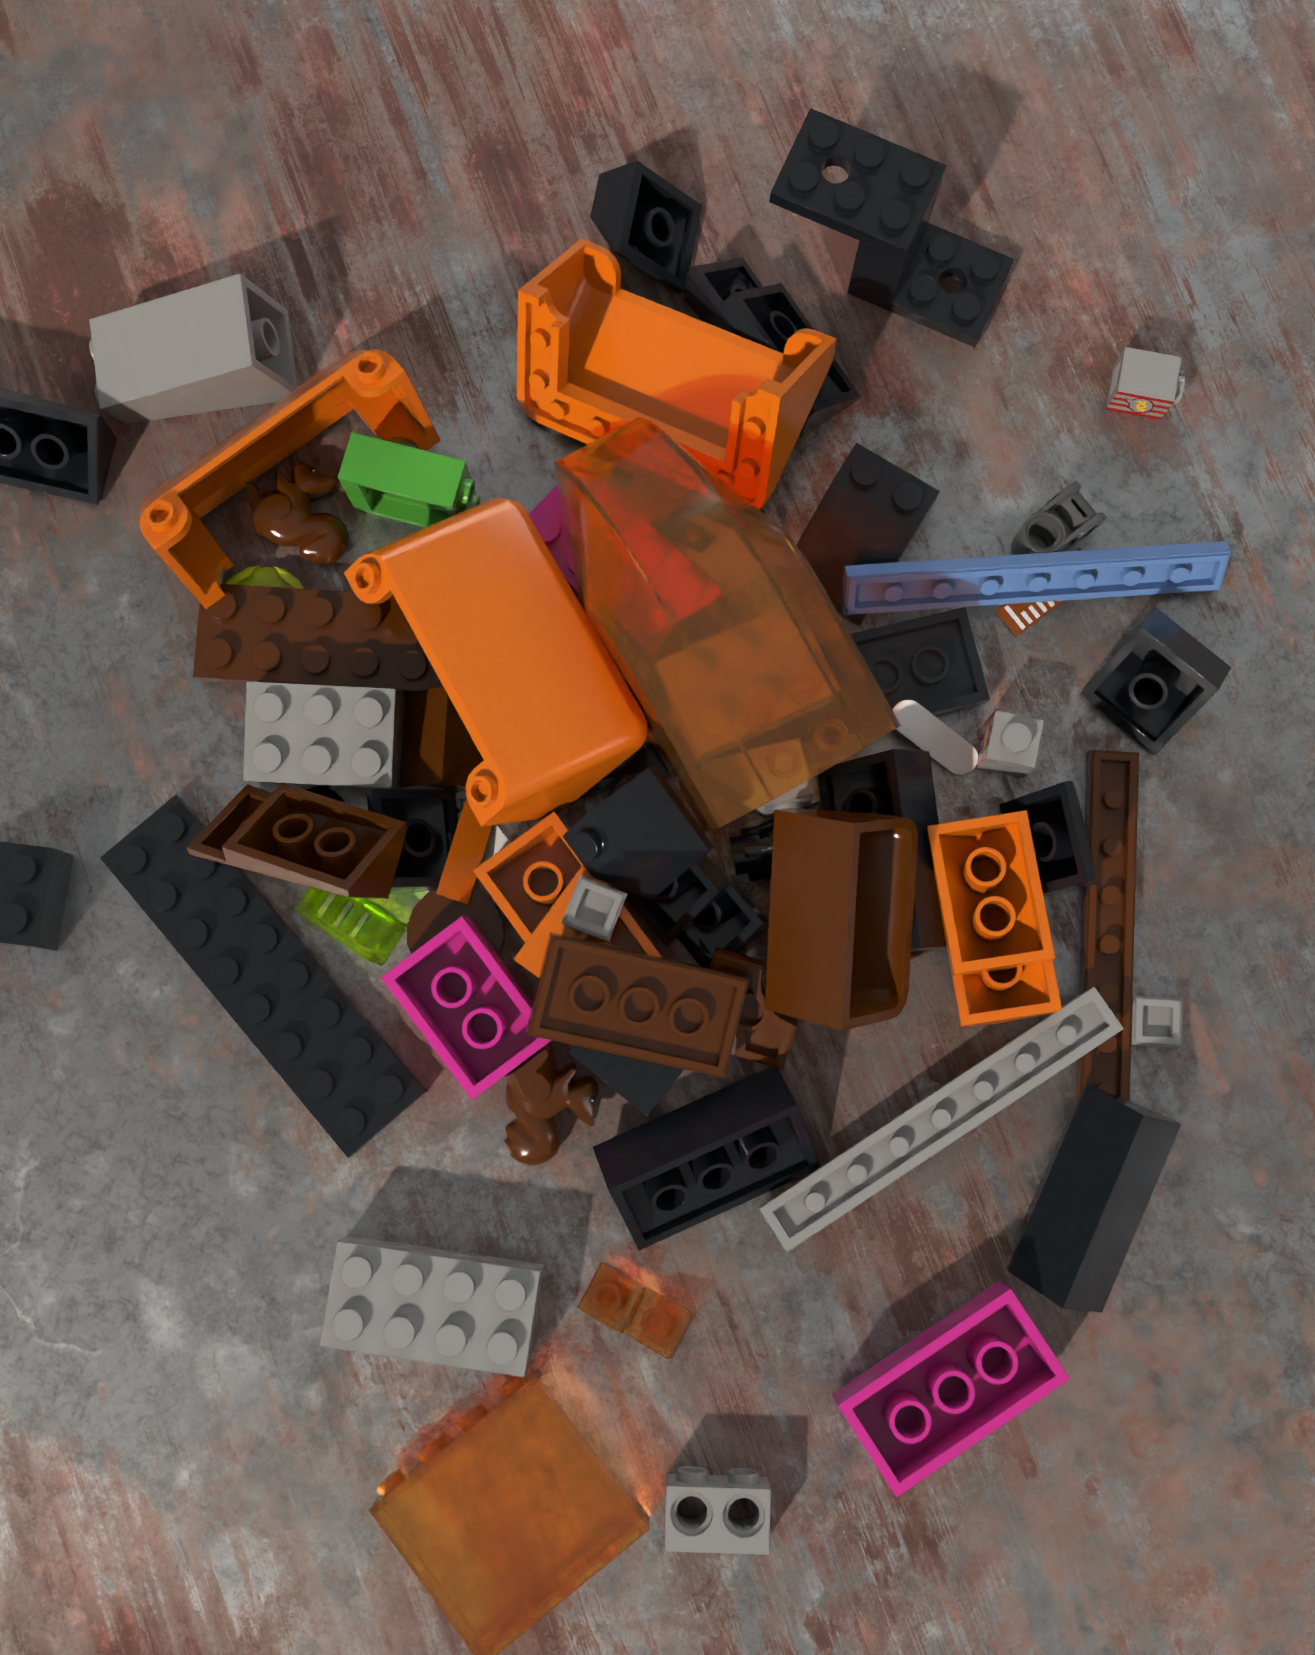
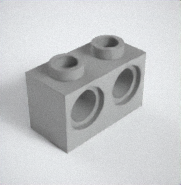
M696 1466L677 1468V1474H666L664 1551L769 1555L771 1488L768 1477H759V1471L750 1468L728 1470V1476L708 1475L706 1468ZM694 1496L701 1499L706 1507L698 1517L687 1518L677 1510L679 1502L686 1497ZM740 1498L750 1499L757 1505L755 1513L745 1520L736 1519L728 1512L731 1504Z

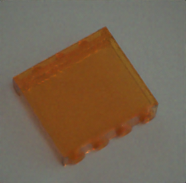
M538 1368L528 1376H512L498 1389L502 1397L487 1409L482 1403H479L457 1422L461 1430L445 1442L440 1435L426 1445L416 1455L420 1463L404 1475L399 1468L385 1478L375 1488L379 1496L369 1509V1512L474 1655H498L649 1531L650 1516L638 1500L634 1503L630 1500L540 1380L542 1373Z

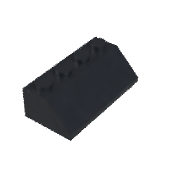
M891 749L818 768L817 774L822 810L893 815L909 818L914 822L918 832L911 953L947 948L926 829L927 826L939 824L929 752Z
M777 1065L752 1074L736 1083L593 1146L607 1188L638 1250H642L805 1176L820 1167L798 1106Z

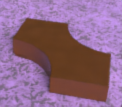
M715 947L709 969L736 974L749 979L736 1031L735 1056L768 1066L777 1065L778 1069L783 1070L797 1027V1019L765 1009V989L762 982L763 960Z

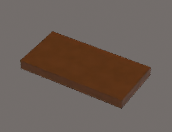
M550 932L526 1034L725 1078L749 979L736 974Z

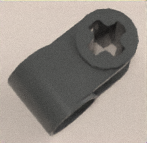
M1074 481L1026 520L1013 538L1011 545L1012 554L1063 552L1071 545L1073 546L1087 537L1107 517L1103 512L1097 513L1079 492L1081 485ZM1035 533L1043 537L1047 543V548L1035 546L1031 542L1029 534Z

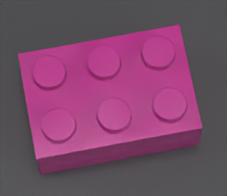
M470 914L461 916L380 977L471 1100L475 1099L552 1041L526 1034L533 998Z

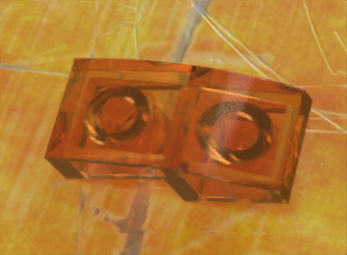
M604 1262L600 1263L577 1306L578 1309L615 1332L628 1335L667 1360L673 1359L696 1314L662 1293Z

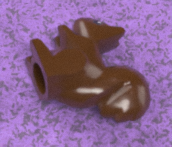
M299 462L292 468V482H288L280 469L275 470L276 487L272 491L262 492L256 483L252 481L245 482L256 536H264L275 544L284 547L299 546L300 556L311 559L314 564L334 563L346 553L349 546L347 525L339 517L330 513H313L311 507V500L334 493L337 490L335 478L324 476L310 464Z
M548 1044L505 1075L507 1080L506 1103L514 1120L505 1127L507 1138L504 1142L510 1151V1155L517 1162L529 1166L545 1163L558 1153L561 1145V1132L553 1117L563 1109L569 1108L586 1125H595L593 1110L599 1092L596 1079L591 1076H584L571 1082L577 1071L576 1064L572 1062L560 1070L554 1069L548 1062L551 1056Z

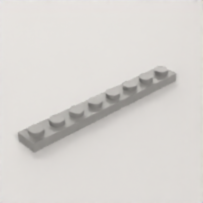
M1095 987L1089 988L1063 1005L1062 1011L1051 1013L759 1207L760 1212L786 1252L790 1251L1124 1028Z

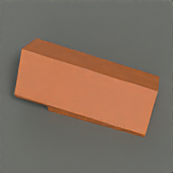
M1027 810L927 826L960 1027L1009 1023L1062 1011L1053 965L1055 953Z

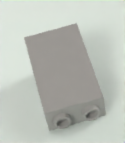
M236 274L89 319L91 331L89 349L95 365L97 383L94 392L100 410L126 424L278 402L298 388L288 310L242 274Z

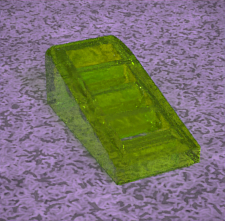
M309 887L294 911L367 961L379 966L385 964L406 932L407 924L367 898H353L336 894L322 916L317 912L330 892ZM351 901V907L337 926L334 922L347 902ZM366 911L369 913V916L354 937L351 935V932Z

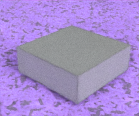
M579 875L561 924L609 942L627 893Z
M1133 995L1131 1045L1181 1048L1183 999Z

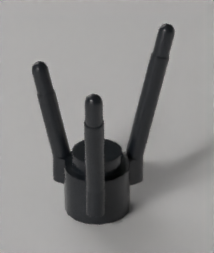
M815 802L804 809L822 810L821 802ZM774 819L758 826L740 829L741 835L730 837L736 875L748 873L750 882L771 879L772 868H765V865L772 864L773 841H770L769 835H762L773 831Z

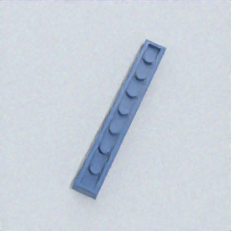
M1226 541L849 565L844 566L841 607L844 615L1220 590L1231 550Z

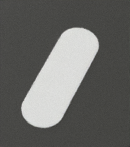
M903 700L894 706L891 712L893 727L923 751H928L933 759L956 775H965L976 767L978 762L976 749L919 703L913 700Z

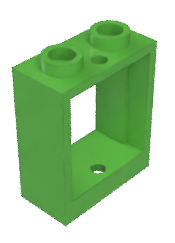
M351 432L338 480L355 510L428 527L480 504L481 498L476 495L475 480L471 479L466 461Z

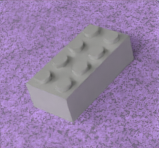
M347 1235L336 1242L319 1346L525 1377L530 1365L545 1264Z

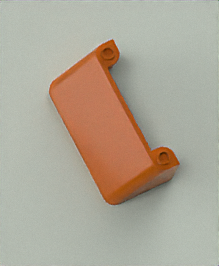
M583 238L518 290L517 399L522 411L530 419L740 511L756 512L772 497L831 366L837 338L813 329H800L787 340L783 354L621 289V270L616 257L603 246Z
M371 349L351 351L341 356L154 489L143 499L139 511V525L143 536L158 556L206 610L225 596L219 584L220 574L223 568L227 571L234 564L206 528L201 518L246 487L245 482L257 479L353 409L378 439L393 443L413 444L417 449L425 451L441 441L406 372L392 355L383 350Z
M504 498L491 499L370 551L359 557L344 572L355 595L359 600L367 604H380L392 595L394 596L484 761L469 774L466 782V797L481 827L544 819L552 812L558 815L638 751L645 743L647 721L644 713L526 509L519 502Z

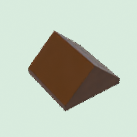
M441 686L406 694L400 788L466 792V782L469 774L484 760L444 687Z

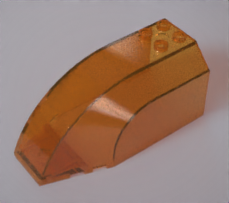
M640 416L554 462L563 516L572 553L573 568L580 595V604L644 713L647 721V732L704 832L718 829L772 801L901 726L818 576L790 536L776 522L730 487L657 425Z

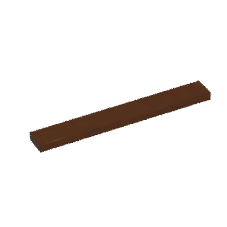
M1089 750L1087 752L1084 825L1098 884L1082 888L1079 995L1089 988L1095 987L1124 1029L1077 1060L1076 1102L1085 1082L1130 1101L1139 783L1138 752Z

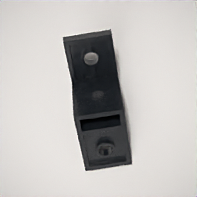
M810 108L770 192L769 203L859 240L847 291L848 294L975 348L1014 259L929 223L947 165ZM829 166H839L846 171L848 178L841 183H831L823 177L821 172ZM947 276L956 277L962 282L964 290L958 294L946 293L941 288L939 281Z

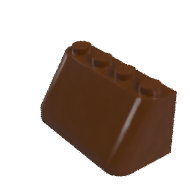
M801 808L774 810L767 970L765 978L766 1010L840 1031L893 1019L901 1013L909 992L918 832L911 819L884 814Z

